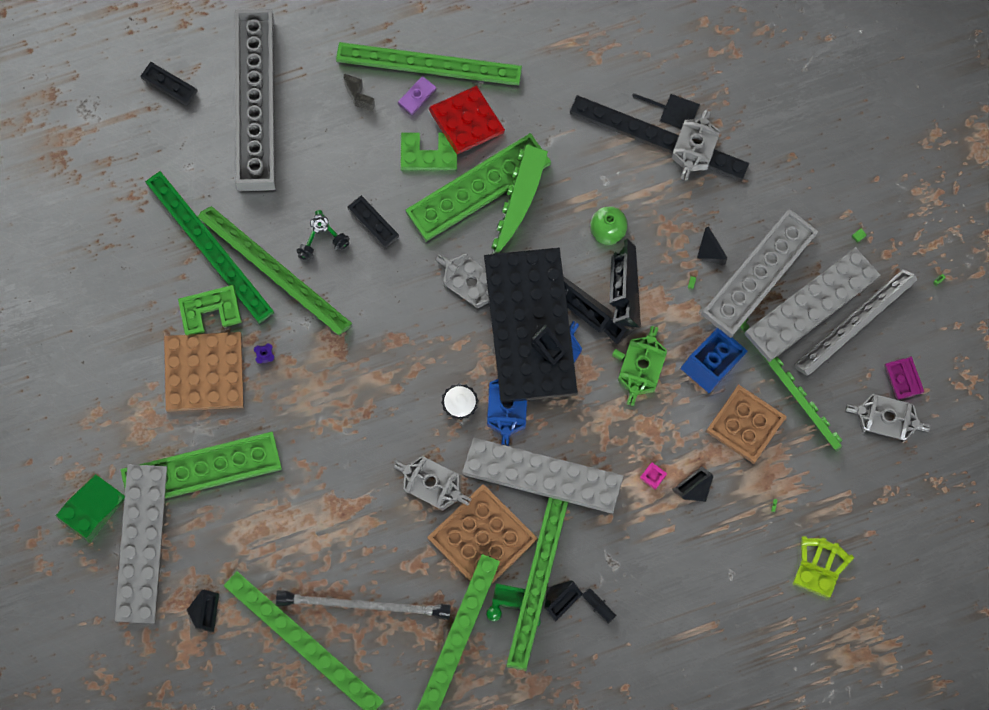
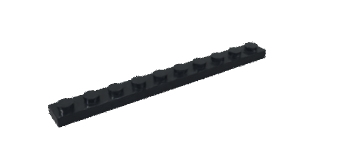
M579 95L576 96L570 109V114L671 154H673L679 135ZM714 149L708 169L742 182L750 163Z

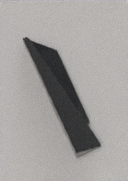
M627 238L624 240L622 250L619 253L615 252L611 257L609 303L615 307L613 317L615 325L640 328L636 246Z
M563 276L567 308L599 333L604 331L614 343L619 344L634 330L633 327L615 325L613 323L614 313Z

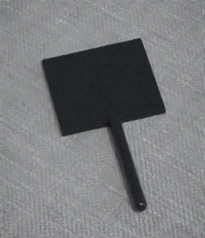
M632 94L637 99L664 108L660 122L682 129L685 120L695 119L700 106L698 103L674 94H670L666 105L637 94Z

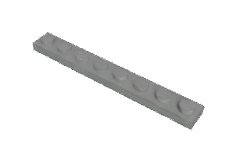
M904 269L901 270L794 364L796 370L807 376L814 372L816 368L828 360L832 354L854 337L864 326L869 324L872 319L895 301L904 291L909 289L917 281L915 274Z

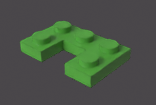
M401 133V170H457V154L443 133H438V150H420V133Z
M234 285L178 299L185 335L205 332L202 314L219 310L223 327L242 323Z

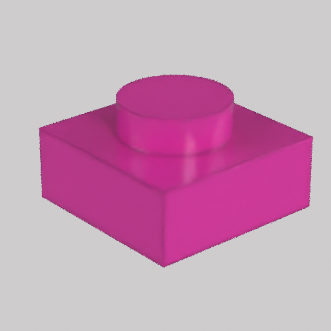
M651 462L640 479L656 490L667 476V473Z

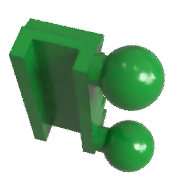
M496 583L492 606L486 611L487 618L490 621H498L502 616L499 606L521 610L526 589Z

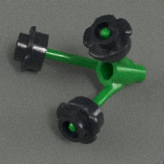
M317 210L315 211L314 218L310 221V226L313 229L307 244H301L296 251L298 257L302 260L308 261L313 258L314 249L310 245L315 233H320L321 231L325 232L328 230L335 237L332 243L336 250L346 249L350 244V238L344 233L338 235L330 227L329 220L323 215V212Z

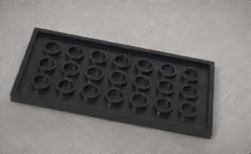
M560 247L484 255L500 402L506 403L578 395ZM545 325L549 327L566 350V353L554 365L549 363L531 347L532 338Z

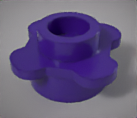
M267 343L265 346L257 345L254 347L257 363H267L274 360L271 344Z

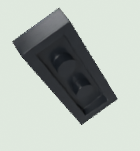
M151 61L140 75L142 80L188 106L198 92L197 88Z
M362 195L347 207L351 214L385 249L399 238V234Z

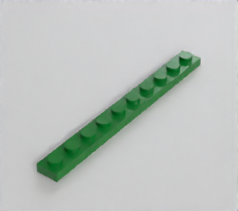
M159 171L146 180V185L228 286H235L237 298L257 323H262L274 314L273 309L163 173Z

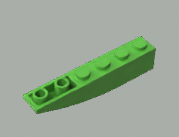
M530 145L520 149L517 157L520 160L519 166H515L512 174L515 180L513 185H509L507 195L510 197L508 203L505 202L502 213H504L503 221L499 220L497 226L499 235L498 238H494L492 243L493 254H498L522 222L537 190L548 151Z

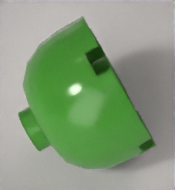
M605 206L598 209L590 222L591 234L599 243L604 245L616 244L625 237L628 229L625 214L613 206Z

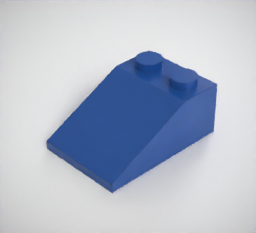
M717 328L688 357L680 369L705 391L710 393L748 350L734 338H730Z

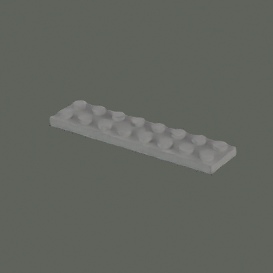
M788 209L702 311L701 315L732 338L813 240L818 231Z
M854 248L745 331L744 335L766 360L771 362L875 282L881 275L860 251Z
M474 437L463 469V475L612 514L614 513L623 481V475Z
M127 465L115 622L155 624L167 466Z

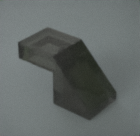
M344 74V85L354 105L373 112L375 107L374 98L360 94L363 88L362 79Z

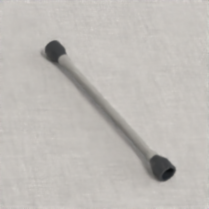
M277 590L276 606L312 603V605L322 604L335 607L370 608V610L418 612V614H427L441 620H450L451 604L420 607L417 605L405 606V604L395 605L392 603L382 604V602L372 603L369 601L304 597L287 590Z

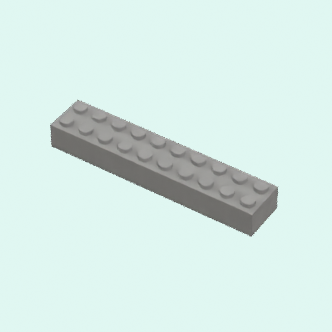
M272 9L235 10L236 186L238 191L276 190L274 17Z

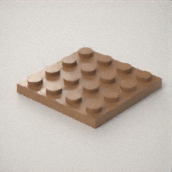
M241 332L164 336L166 412L244 408Z
M482 484L469 497L471 498L470 504L468 506L461 504L427 539L469 582H471L482 554L500 561L492 581L493 584L538 541V538Z

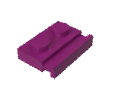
M912 356L884 365L896 400L924 393Z

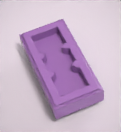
M422 76L398 101V105L413 115L436 91V86Z

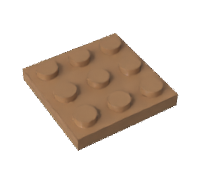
M738 384L706 432L755 464L787 416Z

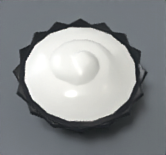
M460 383L451 385L450 388L446 389L441 401L446 414L453 419L458 418L460 420L469 418L470 415L474 414L479 402L477 393L474 392L473 388L468 387L467 384L462 385Z

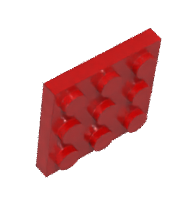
M477 85L429 107V112L456 154H460L505 132L504 127Z

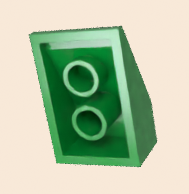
M95 474L64 504L56 514V517L61 523L88 543H91L123 503L125 495Z

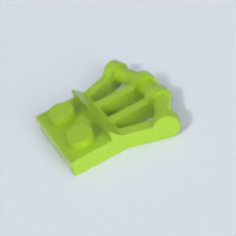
M801 536V563L793 585L830 599L839 574L855 557L844 551L838 543L834 542L833 544L826 541V538H807V536ZM807 546H818L812 563L808 562ZM823 548L831 551L825 568L817 565ZM835 554H837L844 562L833 572L830 571Z

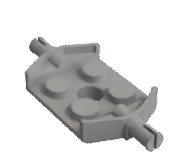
M704 110L700 119L684 121L672 155V159L683 168L681 179H684L685 176V180H688L691 171L708 169L720 131L709 122L710 111H708L706 116L707 110ZM699 139L702 143L695 144L692 140Z
M467 253L451 260L439 254L436 261L444 266V285L476 308L488 304L489 297L485 268L469 258ZM470 278L477 281V284L473 287L466 284V281Z
M871 394L859 407L847 404L846 412L858 415L862 432L869 431L901 439L904 443L915 430L928 433L930 431L931 425L921 423L918 420L915 406L911 403ZM884 413H893L894 420H886Z
M424 456L419 457L410 465H404L396 461L397 465H394V469L404 474L405 492L434 505L442 511L456 501H460L467 506L470 504L471 498L461 493V476ZM435 477V485L428 487L426 485L427 479Z

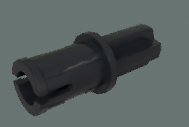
M591 588L583 593V598L594 608L593 611H597L607 624L617 616L605 604L606 601H602Z

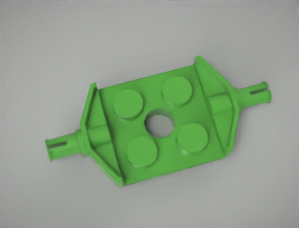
M651 326L647 337L630 340L618 381L630 393L626 403L630 405L631 399H633L631 406H634L636 398L640 394L655 392L667 354V350L656 340L658 327H655L654 330V326ZM646 360L649 365L646 368H640L638 361Z

